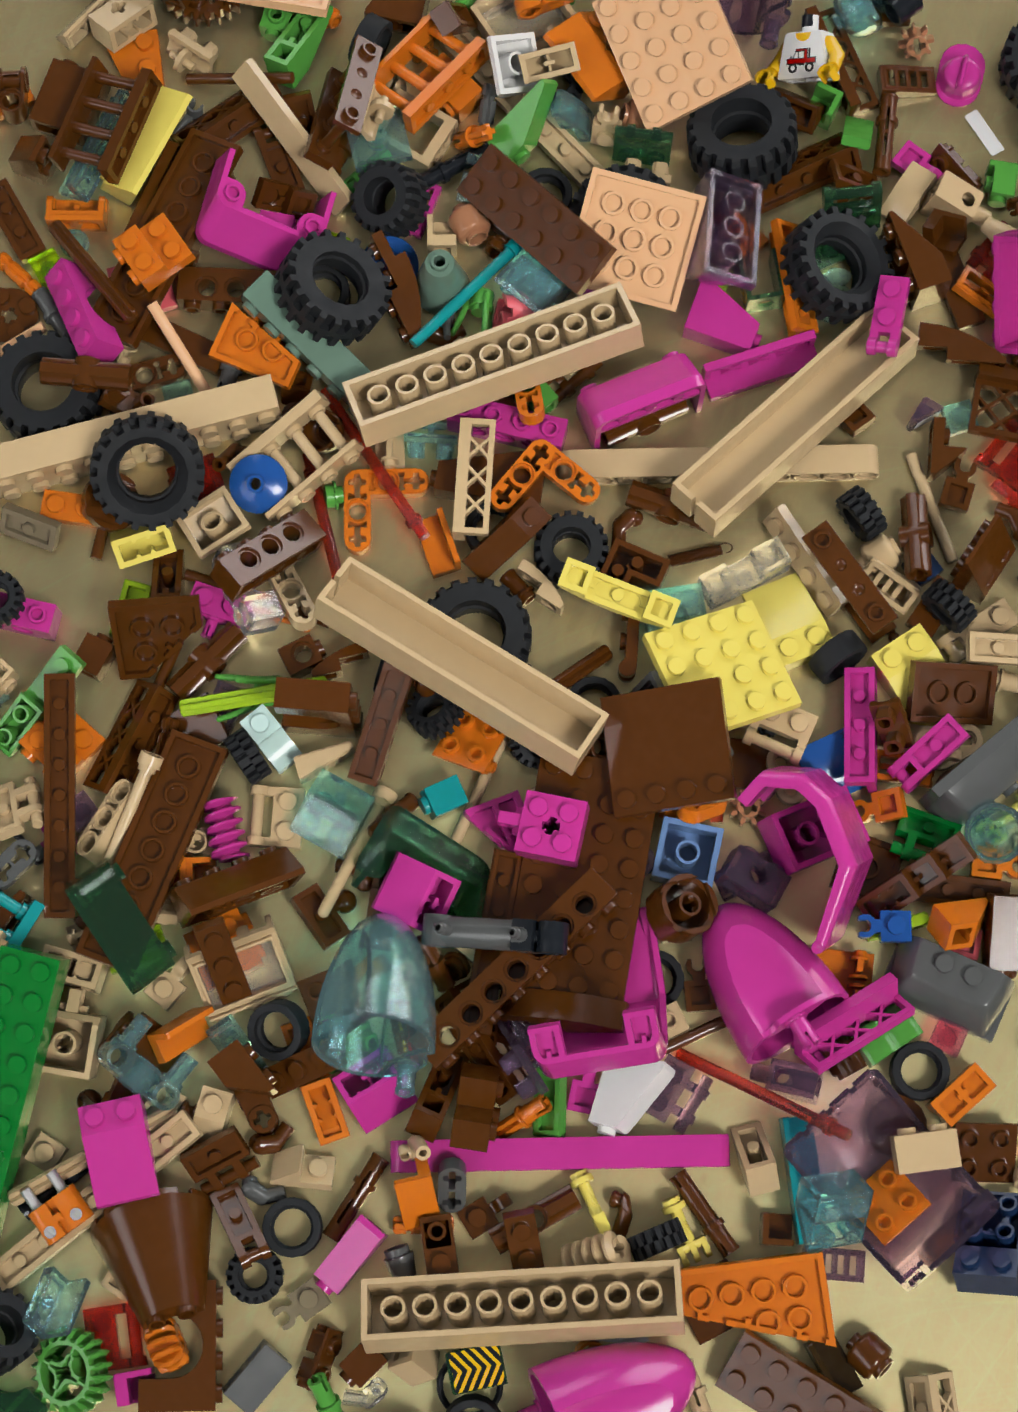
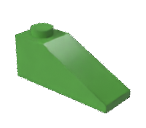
M329 5L326 18L297 13L263 56L268 72L294 73L295 81L293 84L281 85L295 89L310 69L333 13V6Z
M541 79L494 127L496 133L492 135L493 139L487 141V143L497 146L518 165L526 162L531 156L530 152L537 146L558 87L556 80Z

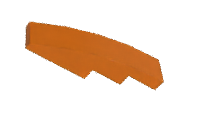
M310 1015L307 1016L310 1034L307 1044L301 1051L319 1043ZM291 1022L280 1026L287 1046L294 1037ZM330 1073L300 1086L320 1146L350 1136Z

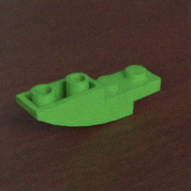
M66 645L59 646L28 690L19 694L0 720V750L8 757H12L22 747L19 744V740L38 720L41 722L44 720V674L75 673L77 678L87 665Z

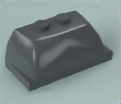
M1018 716L921 797L918 801L922 806L935 816L964 826L977 814L981 813L985 817L998 806L994 800L1001 794L1007 798L1018 789V783L1016 782L1018 781Z
M912 936V942L897 943L884 973L886 975L891 972L898 978V994L914 1006L915 1010L988 1043L993 1041L1015 988L1014 981L1007 975L954 951H945L940 945L918 936Z

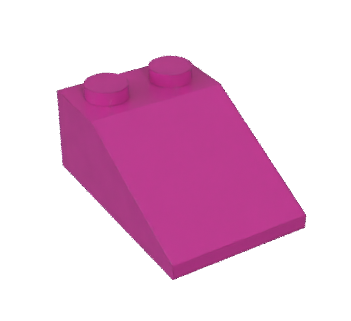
M841 786L850 796L867 842L871 841L847 786ZM808 800L774 813L757 822L759 831L781 879L834 857L817 810Z
M140 1094L77 1108L96 1208H106L160 1195L147 1112Z

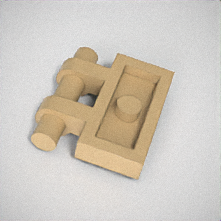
M26 777L24 779V786L19 788L16 787L13 781L0 785V842L24 833V823L27 821H31L32 827L35 829L44 826V805L40 804L42 793L35 777ZM28 801V805L21 808L20 803Z

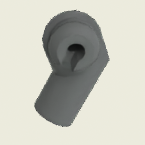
M253 1175L242 1180L241 1190L244 1196L258 1205H267L287 1198L284 1186L278 1185L265 1188L258 1182L257 1177Z

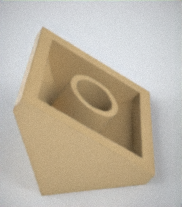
M224 485L200 500L195 508L192 506L184 520L181 518L176 519L201 560L252 528Z

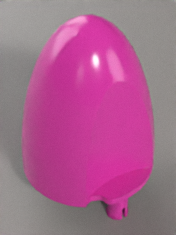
M736 902L720 904L717 916L714 917L711 927L702 933V955L709 987L724 1024L748 1064L766 1061L790 1048H794L793 1033L804 1051L812 1048L806 1036L810 1038L814 1046L821 1042L822 1039L817 1035L809 1022L849 998V994L825 963L812 952L811 948L804 941L767 913L755 907ZM820 1051L812 1054L818 1062L825 1059V1056Z
M620 1342L590 1347L550 1359L529 1368L528 1376L535 1400H533L532 1405L516 1412H683L695 1388L696 1371L693 1362L685 1353L665 1344Z

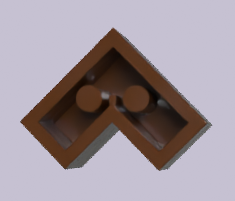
M616 537L601 569V573L650 592L652 590L659 592L668 574L671 560Z
M463 1062L449 1147L487 1153L489 1141L495 1142L501 1108L495 1107L496 1098L502 1099L505 1080L499 1079V1067Z

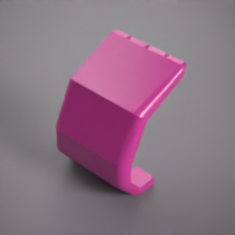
M779 766L762 771L737 799L745 807H749L758 798L763 802L770 800L780 788L796 789L815 806L838 864V870L816 940L811 945L812 952L820 954L844 936L873 855L848 792L821 768Z
M646 906L640 907L624 1000L629 1004V1008L623 1010L622 1013L625 1025L624 1033H566L561 1027L560 1021L528 1026L527 1032L533 1056L547 1077L558 1079L655 1063L665 1057L668 1046L666 990L658 938L648 922Z

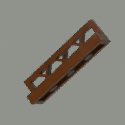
M816 5L806 8L804 15H819V30L828 32L823 20L831 17L835 26L832 33L837 38L839 44L844 45L846 49L845 57L839 70L840 80L836 82L830 81L832 87L844 92L841 106L845 115L855 117L878 108L880 102L835 7L821 12L818 11ZM845 66L856 70L857 78L855 82L851 81ZM856 90L867 94L870 102L861 105L862 102Z
M272 84L276 91L279 93V95L282 97L283 95L277 84ZM239 90L170 137L181 148L190 129L195 128L236 143L251 133L252 129L260 127L265 122L242 90Z
M840 132L798 151L796 161L792 164V169L787 175H782V179L774 185L772 183L768 184V188L762 191H758V189L751 190L755 210L761 215L831 183L830 160L832 158L862 169L858 148L842 145L843 132Z
M386 661L383 664L347 778L374 787L380 784L413 682L412 677Z
M138 679L83 785L107 796L112 786L121 779H127L134 784L139 773L137 759L140 751L152 752L159 733H162L160 728L163 717H170L179 698L158 684ZM147 689L148 691L144 699L139 702L144 690ZM133 717L130 726L126 728V724ZM119 744L116 753L112 755L115 746ZM105 771V774L100 784H97L96 782L102 772Z
M470 978L450 988L432 1003L438 1013L469 985ZM498 1021L492 1027L491 1036L483 1035L471 1048H468L466 1045L462 1049L470 1063L500 1068L499 1079L505 1080L502 1099L496 1098V1103L499 1107L523 1090L534 1085L535 1072L501 1021ZM450 1028V1032L457 1039V1031ZM497 1042L505 1046L507 1056L499 1052L496 1047ZM514 1068L520 1070L527 1081L520 1084L513 1073Z

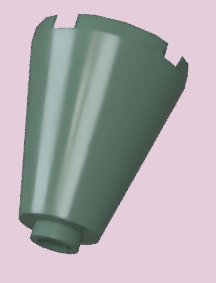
M442 249L430 252L416 274L421 307L433 316L470 283L468 275L448 251Z

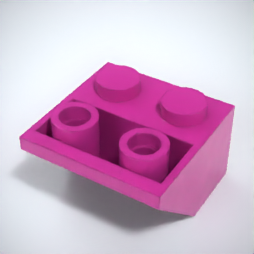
M397 851L371 907L422 931L424 913L446 915L462 881Z
M383 1046L332 1078L366 1134L411 1107L418 1100L386 1046Z

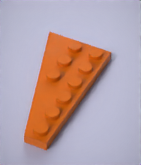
M822 1250L681 1268L684 1316L697 1318L700 1321H713L726 1324V1326L772 1335L779 1334L794 1337L797 1340L807 1342L810 1340L837 1347Z

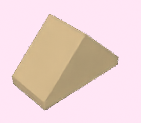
M574 41L518 55L524 84L581 70Z

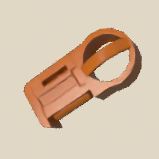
M515 0L514 7L518 19L530 20L570 4L574 0Z

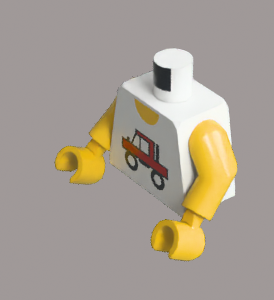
M802 15L801 31L789 32L785 35L784 42L774 59L766 69L759 70L755 74V81L757 84L765 83L768 89L776 86V78L779 81L790 84L821 81L825 85L827 81L836 82L840 80L839 70L845 53L833 33L819 30V15Z

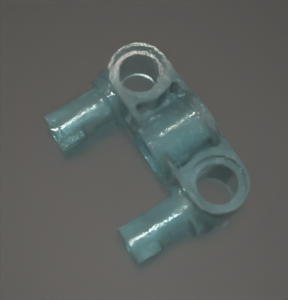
M138 1013L121 1035L117 1034L116 1037L114 1036L110 1041L101 1045L97 1057L99 1063L135 1095L140 1094L142 1100L148 1105L168 1111L178 1104L183 1088L181 1084L197 1066L198 1062L189 1054L183 1052L167 1073L163 1072L161 1074L159 1069L151 1062L136 1053V1045L153 1026L146 1017ZM119 1048L121 1058L117 1063L112 1064L111 1054L115 1049ZM165 1087L166 1097L162 1102H158L156 1098L157 1093L161 1088Z

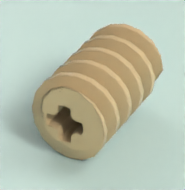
M609 1230L603 1234H595L593 1237H586L583 1240L564 1244L561 1249V1261L563 1266L631 1262V1248L624 1236L616 1235L613 1231Z

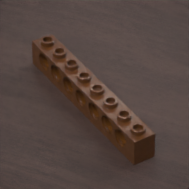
M591 867L536 921L565 920L571 924V930L568 935V955L573 949L571 944L579 936L582 939L587 937L596 927L593 923L601 915L607 917L618 906L616 901L619 899V896ZM582 899H589L594 903L593 909L587 914L577 911V904ZM503 951L410 1042L438 1071L443 1067L448 1070L460 1058L457 1053L466 1045L468 1048H471L483 1036L480 1033L483 1028L488 1024L494 1026L505 1015L503 1009L509 1003L517 1004L528 993L525 988L533 980L537 983L540 982L550 972L551 969L548 966L556 958L561 961L566 956L545 955L543 957H535L532 954ZM517 963L523 964L526 967L524 976L520 979L511 978L509 975L510 968ZM493 985H499L503 988V995L497 1001H491L487 998V991ZM470 1007H477L480 1010L479 1019L473 1023L466 1022L464 1019L465 1011ZM450 1028L457 1031L456 1041L451 1045L443 1044V1032Z

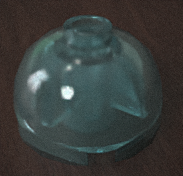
M871 0L833 1L835 13L831 15V18L838 31L844 29L852 37L864 38L883 29L881 23H875L880 17Z
M990 803L982 805L971 813L965 823L964 837L978 855L977 859L984 863L998 865L1009 862L1018 855L1017 810L1001 803Z

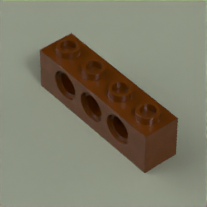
M185 266L178 272L176 300L179 308L193 314L200 313L202 310L226 315L233 302L244 314L250 316L242 308V295L232 297L230 294L237 289L245 292L266 270ZM268 270L275 277L277 270ZM207 288L215 289L214 293L209 296L201 294Z
M305 509L296 514L290 512L274 527L268 525L252 540L248 537L241 541L236 549L230 553L226 550L219 554L214 560L215 566L209 576L228 598L234 602L316 552L327 534Z

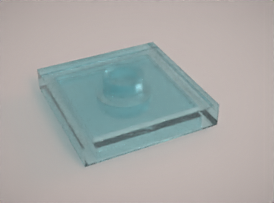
M393 105L395 108L393 117L389 120H383L379 124L375 141H366L362 133L356 136L346 130L356 173L367 171L366 166L369 164L376 165V161L390 160L396 163L413 160L401 110Z

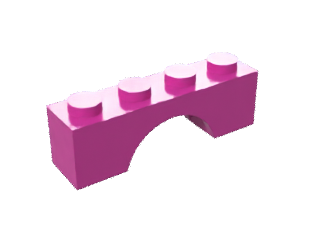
M60 258L48 271L44 279L78 356H92L100 359L101 362L112 363L123 351L124 347L116 329L105 322L92 309L87 300L96 287L76 263Z

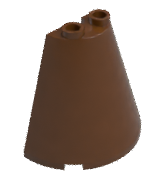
M177 1187L159 1188L160 1195L107 1207L103 1210L104 1217L100 1220L94 1219L90 1228L92 1242L143 1330L160 1329L166 1325V1320L173 1316H178L181 1320H187L196 1316L197 1313L205 1311L213 1204L210 1197L200 1190L190 1188L188 1190L189 1193L178 1192Z

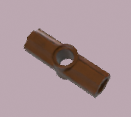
M77 356L75 360L43 357L42 361H40V383L43 385L68 386L76 391L94 393L98 389L130 392L132 387L133 367L131 364L101 362L100 359L92 356Z
M681 401L603 432L601 435L608 447L624 442L636 435L638 437L647 436L657 431L662 424L689 413L687 401Z
M633 480L625 506L652 514L658 521L668 525L676 526L682 524L706 532L694 522L695 514L688 517L670 501L671 488L660 489Z
M912 492L907 493L900 499L902 526H899L898 533L901 549L904 552L905 576L907 580L921 582L926 581L928 577L932 576L931 548L934 547L931 524L928 520L927 498L925 494Z
M229 621L211 640L200 644L192 651L187 659V663L166 683V686L180 700L190 698L207 681H213L215 674L222 673L227 665V661L248 641L247 637Z
M570 1184L527 1207H533L534 1210H538L543 1214L544 1223L541 1227L537 1228L538 1233L582 1209ZM504 1221L487 1230L500 1255L509 1250Z

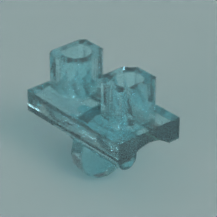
M438 421L419 428L428 429V433L408 432L404 434V442H407L408 457L418 459L425 458L426 443L437 444V460L452 459L455 445L458 444L459 435L435 434V430H447V421Z

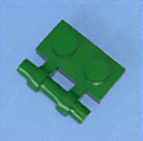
M906 805L908 817L899 819L894 834L906 839L905 843L893 840L889 852L900 855V859L908 862L910 859L916 860L926 852L914 848L915 843L934 848L955 833L961 831L962 825Z

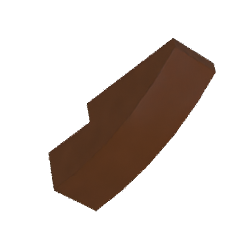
M920 322L918 337L920 339L917 350L946 352L945 363L979 366L980 363L1003 368L1006 365L1007 358L970 334L939 324Z

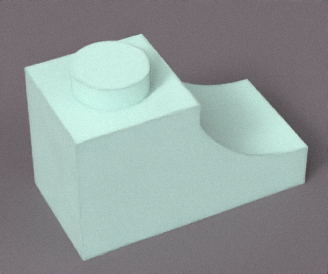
M261 704L239 722L253 743L280 775L295 763L293 759L295 756L302 754L264 704Z

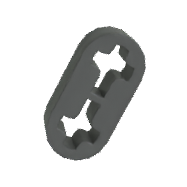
M20 839L15 841L0 855V872L4 871L8 866L11 867L6 872L7 881L0 880V891L11 887L35 863L37 858L36 848L29 840ZM18 848L21 850L30 849L28 851V860L21 858L15 864L13 863L18 856L16 852Z
M450 1157L442 1160L438 1167V1206L445 1212L454 1213L462 1210L466 1204V1164L459 1158ZM449 1172H455V1179H449ZM449 1192H455V1198H449Z

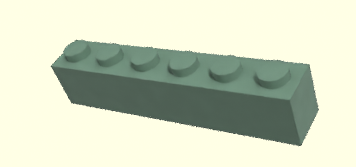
M266 270L242 294V308L252 318L257 316L264 323V330L272 338L276 339L279 337L286 344L284 348L307 365L305 369L314 379L318 380L321 378L328 385L326 389L337 401L342 399L348 405L342 382L371 371L346 346H343L340 341L335 346H328L327 339L325 338L315 342L312 340V333L305 330L301 334L297 330L300 325L295 320L288 322L285 318L288 314L287 308H279L277 303L282 295L274 293V286L278 280ZM349 407L347 410L352 415V412Z

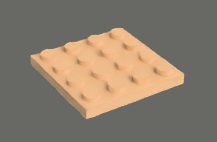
M593 167L580 218L617 250L587 289L595 291L621 282L629 301L676 313L707 197Z

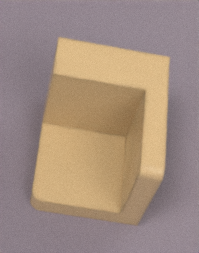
M427 214L428 254L434 250L442 249L448 251L452 256H457L456 234H453L448 222H433V214Z
M440 1351L390 1352L388 1369L410 1386L434 1380L437 1375Z

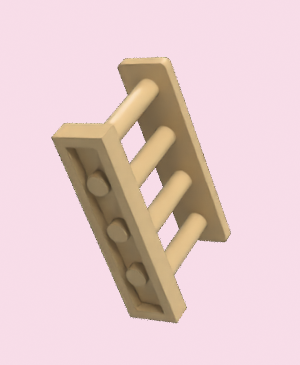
M316 389L226 464V467L232 472L235 465L241 459L254 454L270 456L281 464L286 472L288 481L294 489L264 514L268 520L274 523L280 521L286 514L293 513V509L300 503H306L316 494L315 490L323 483L328 484L338 476V471L343 466L351 465L361 456L360 452L365 448L362 443L355 439L349 443L325 414V408L330 404L329 400ZM311 420H316L339 450L326 462L302 432L303 426ZM288 439H293L317 469L304 481L280 451V446ZM258 478L252 480L258 489L261 486L260 480Z

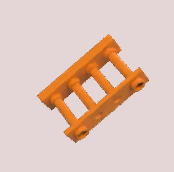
M429 13L423 16L418 25L379 62L374 81L376 91L382 96H387L390 103L402 110L405 129L414 135L489 60L487 42L478 35L467 44L454 36H442ZM434 37L459 54L451 62L446 63L423 47ZM416 56L440 73L432 81L427 82L406 68L405 65ZM397 75L420 90L421 93L414 100L408 101L387 87L386 84Z

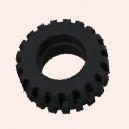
M749 83L689 114L690 118L687 120L686 131L691 166L706 184L710 182V186L719 191L723 188L726 193L735 194V191H742L743 194H750L751 190H765L768 188V184L772 183L774 185L782 179V175H787L792 169V164L796 161L798 155V132L795 110L791 108V103L786 97H781V93L773 88L771 90L767 89V86L764 84L751 85ZM743 130L755 131L764 135L760 140L747 145H731L721 141L725 136Z
M41 330L32 331L31 337L25 338L22 334L16 337L17 343L12 346L7 343L2 348L4 354L0 357V421L13 437L19 439L93 420L94 415H101L103 407L98 404V400L103 389H98L94 393L79 392L71 389L69 396L64 402L55 408L43 411L29 409L21 402L22 388L32 375L39 372L40 361H42L43 357L75 360V357L78 356L68 334H64L61 338L58 331L49 330L47 335H43Z
M468 577V582L460 584L458 579L450 582L451 587L448 589L441 587L436 591V597L434 599L429 598L427 601L428 604L454 620L470 613H481L492 617L500 624L503 632L501 648L527 664L532 645L530 617L527 609L522 607L520 598L517 595L512 596L510 589L505 585L495 586L494 580L485 578L484 582H477V577Z

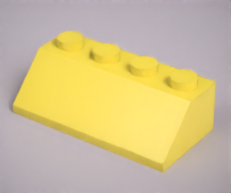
M162 86L119 184L108 183L100 175L99 178L104 181L100 189L131 206L193 96Z

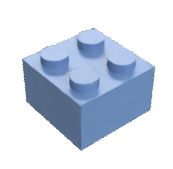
M664 816L650 881L665 883L676 875L689 873L698 876L696 877L703 883L707 882L712 887L724 829L700 823L689 824L677 818Z

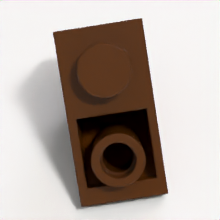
M43 135L21 136L8 160L14 173L42 185H45L48 177L51 178L57 169L47 157L50 151V144L47 137Z
M236 1039L207 1061L224 1086L230 1091L270 1096L278 1093L274 1087V1084L278 1082L267 1066L264 1069L259 1067L255 1061L259 1055L249 1042L243 1045Z
M451 1213L419 1218L427 1275L460 1273Z

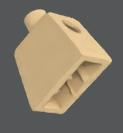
M948 170L929 189L918 212L929 217L934 208L966 216L967 225L973 222L980 227L992 216V212L980 207L984 197L983 192Z

